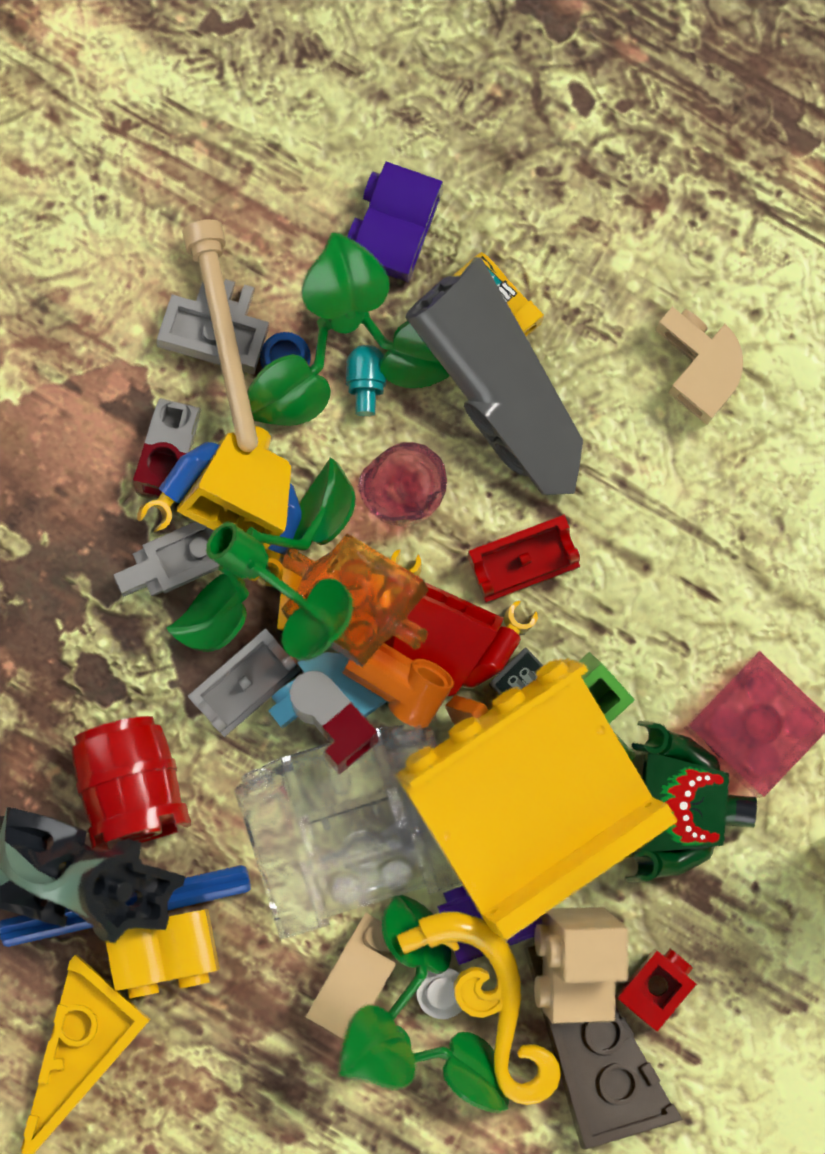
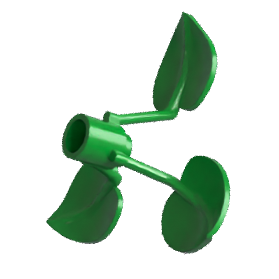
M332 232L323 251L309 268L303 279L301 287L303 302L309 311L321 317L317 320L319 331L314 363L309 367V364L303 357L292 354L280 357L265 366L253 380L247 391L254 421L280 426L300 425L316 418L325 409L330 399L331 390L328 381L318 374L324 367L327 336L330 329L346 334L356 330L360 323L364 324L379 346L388 350L380 360L379 366L385 378L394 385L411 389L423 388L437 384L450 376L408 321L397 328L393 341L387 339L373 322L369 311L379 308L384 303L389 292V279L382 264L367 249L340 233Z
M329 457V460L299 503L302 518L293 539L260 533L253 527H249L245 532L232 522L223 523L214 530L207 542L206 553L210 559L219 564L218 570L223 574L213 579L199 593L188 610L177 621L167 627L168 632L175 639L190 649L202 652H212L226 646L238 634L247 617V611L242 602L249 596V591L243 579H254L260 576L299 606L289 617L283 629L282 645L287 654L296 660L306 661L316 658L331 647L332 642L337 640L346 630L352 617L353 598L349 589L338 580L325 578L313 587L307 599H305L266 569L269 557L262 543L305 551L311 546L313 541L318 545H325L337 537L350 520L356 502L353 486L339 463Z
M394 894L383 912V938L393 956L403 965L416 968V974L388 1012L379 1006L365 1005L353 1014L342 1043L339 1076L364 1080L386 1089L399 1090L405 1088L413 1081L416 1063L441 1058L446 1060L443 1066L444 1079L458 1097L468 1104L488 1112H505L509 1109V1099L504 1096L497 1083L494 1072V1049L484 1039L471 1032H459L450 1039L449 1049L437 1047L413 1053L407 1032L402 1027L395 1025V1018L426 979L427 970L436 974H442L449 968L451 948L444 944L430 948L429 944L405 955L397 935L420 925L419 919L433 915V913L424 905L408 896Z

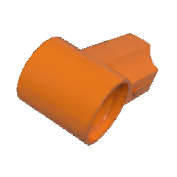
M368 633L363 637L342 674L388 701L390 711L403 723L419 729L430 725L454 683L452 677L439 665L424 659L412 661Z

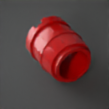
M152 716L132 717L106 723L83 731L74 737L76 745L72 747L71 752L77 780L76 788L91 826L87 831L91 847L94 851L109 850L107 842L119 838L121 840L130 839L146 843L177 833L176 824L186 828L191 826L187 804L181 801L175 758L171 756L161 725L155 724Z

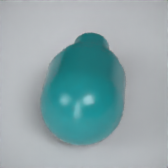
M372 345L356 347L351 351L346 362V385L348 386V392L356 395L355 414L358 416L375 415L376 396L383 394L384 387L386 386V378L380 371L379 366L384 354L380 349Z

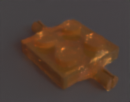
M348 533L330 553L319 558L317 561L311 560L297 549L288 551L290 556L285 555L283 567L302 578L296 592L305 599H307L313 587L325 578L338 580L349 589L353 598L352 617L343 634L332 642L331 648L359 666L363 667L381 645L392 636H396L413 649L421 647L419 641L425 642L428 634L427 630L407 619L408 614L429 591L424 579ZM289 599L281 610L288 620L299 606Z

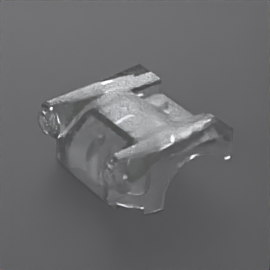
M407 724L376 728L379 743L340 775L326 761L324 750L331 745L327 743L281 757L262 766L263 768L252 770L242 776V783L235 788L234 793L280 940L330 925L328 919L330 916L427 887L428 893L432 894L462 885L395 776L396 773L407 767L405 765L407 763L406 759L413 753L427 746H432V748L438 746L435 733L431 728H422L421 725L415 728Z

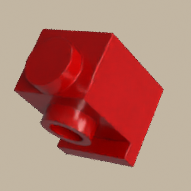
M654 949L623 987L617 991L615 997L653 1030L658 1032L697 985L688 977L694 968L672 949H669L665 955ZM659 975L666 980L667 987L661 995H653L648 990V982L653 976Z

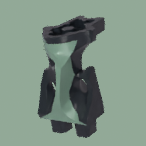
M7 807L5 816H0V909L42 922L65 926L67 921L65 910L67 907L92 925L95 934L101 940L115 943L126 930L132 928L166 930L169 920L168 901L173 891L184 885L186 876L143 864L140 859L142 842L126 839L118 841L111 850L94 851L89 845L85 844L86 830L61 820ZM53 839V845L49 850H47V846ZM134 890L137 894V901L134 905L127 906L125 902L130 899ZM47 899L46 906H41V902Z

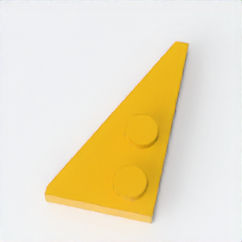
M77 954L69 961L68 974L60 1004L57 1006L51 1038L48 1041L32 1110L28 1116L24 1131V1140L21 1147L22 1154H35L151 1020L121 992L115 991L112 984Z

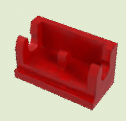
M565 514L468 551L467 557L485 603L581 567L579 564L580 555L572 542L569 533L570 527Z

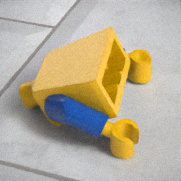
M255 426L258 445L251 452H244L239 448L235 433H227L218 444L205 442L180 457L159 487V490L162 491L161 495L157 500L145 503L139 508L137 520L138 522L141 521L147 514L148 509L155 507L161 511L162 521L153 532L165 529L172 519L170 507L176 501L179 503L176 512L212 530H215L223 523L232 522L245 532L249 527H253L260 533L293 539L302 518V511L294 485L290 483V463L288 460L268 450L271 435L265 429ZM262 543L269 557L267 565L270 572L282 580L283 565L279 559L281 554L287 555L289 548ZM258 576L257 578L249 579V580H250V581H256V580L259 578V576Z

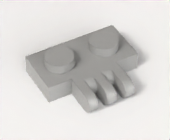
M225 279L224 285L243 372L254 375L269 330V322L247 316L255 287L244 285L240 292L239 302L231 300L235 282ZM203 282L196 301L172 294L157 337V347L221 365Z

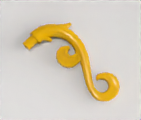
M441 912L429 915L418 920L420 925L397 935L405 955L429 944L430 948L444 944L456 951L460 948L457 942H463L476 947L488 958L497 977L496 987L490 991L482 990V984L490 979L488 971L480 967H470L460 972L454 982V997L460 1008L470 1016L483 1018L499 1012L494 1050V1072L498 1086L504 1096L515 1103L523 1105L541 1103L549 1098L558 1088L561 1077L559 1062L551 1051L534 1044L519 1047L517 1051L518 1057L530 1059L537 1065V1074L529 1082H516L510 1076L508 1070L509 1055L521 1003V978L516 958L507 941L491 931L484 919L461 912Z

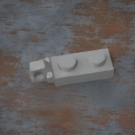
M195 521L143 544V549L133 553L137 564L113 575L120 593L125 597L147 587L151 596L162 592L165 594L218 570L219 564L210 559L206 553L207 542L214 530Z

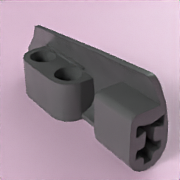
M474 257L460 276H447L409 309L405 318L468 400L464 403V408L468 416L501 460L518 475L529 477L542 495L575 494L583 439L486 265L480 257Z

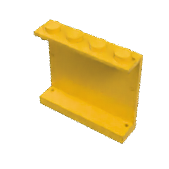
M562 658L559 660L554 659L543 665L535 674L537 679L521 690L519 687H515L500 694L492 702L493 709L478 719L476 717H469L457 723L448 733L450 738L435 748L427 746L416 751L406 759L407 763L405 765L407 767L395 774L489 929L504 940L512 937L677 822L668 804L652 797L581 676L588 672L585 664L569 658L565 660Z

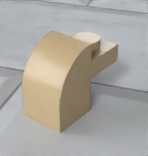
M672 306L659 321L655 331L693 362L676 380L668 393L708 425L739 384L743 371L741 346L735 334L726 324L711 339L705 334L708 327L699 317L687 309L680 313Z
M368 913L364 914L306 1015V1018L344 1039L347 1026L353 1014L365 1005L374 1004L398 961L387 948L380 920Z

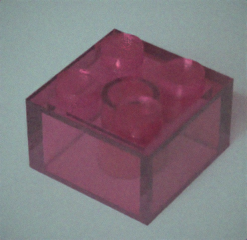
M758 651L743 664L683 728L701 746L717 757L719 763L758 799L765 797L825 734V712L761 651Z

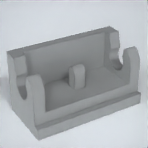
M265 628L190 693L188 698L208 718L217 731L226 737L295 677L301 669Z

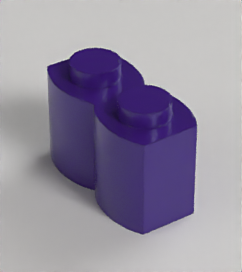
M386 161L381 173L372 171L363 195V200L370 202L363 220L354 219L347 237L367 249L382 264L387 275L409 283L443 192V181Z

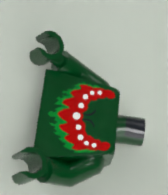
M639 721L637 725L648 730V740L645 744L632 743V748L635 751L647 753L644 755L642 780L653 798L668 804L677 822L638 848L637 851L625 857L634 858L638 864V871L634 876H625L627 882H646L657 877L679 876L710 860L715 846H724L726 825L755 827L757 798L728 795L729 773L720 771L718 758L692 738L668 731L660 723Z

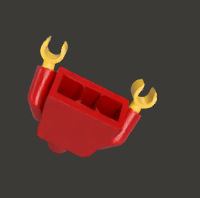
M401 549L396 550L391 556V570L394 578L387 580L383 602L377 613L381 642L412 661L416 659L428 660L446 670L454 681L453 687L447 696L454 697L461 687L474 689L500 673L521 641L519 634L527 632L536 624L538 619L537 612L535 611L527 624L518 623L514 618V610L521 601H516L506 610L504 618L418 579L422 568L419 554L416 557V564L412 569H400L397 564L401 557ZM503 619H504V623H505L506 627H505V626H501V624H502V622H503Z

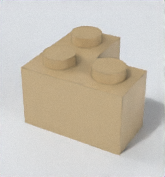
M604 907L550 909L543 914V924H537L535 927L537 956H542V976H536L534 983L537 1008H542V1012L552 1023L615 1021V981H628V928Z

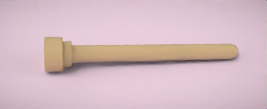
M211 219L200 220L187 225L182 230L186 252L192 255L193 260L199 262L237 444L242 451L251 452L257 447L258 439L219 258L223 255L222 249L226 245L221 222Z

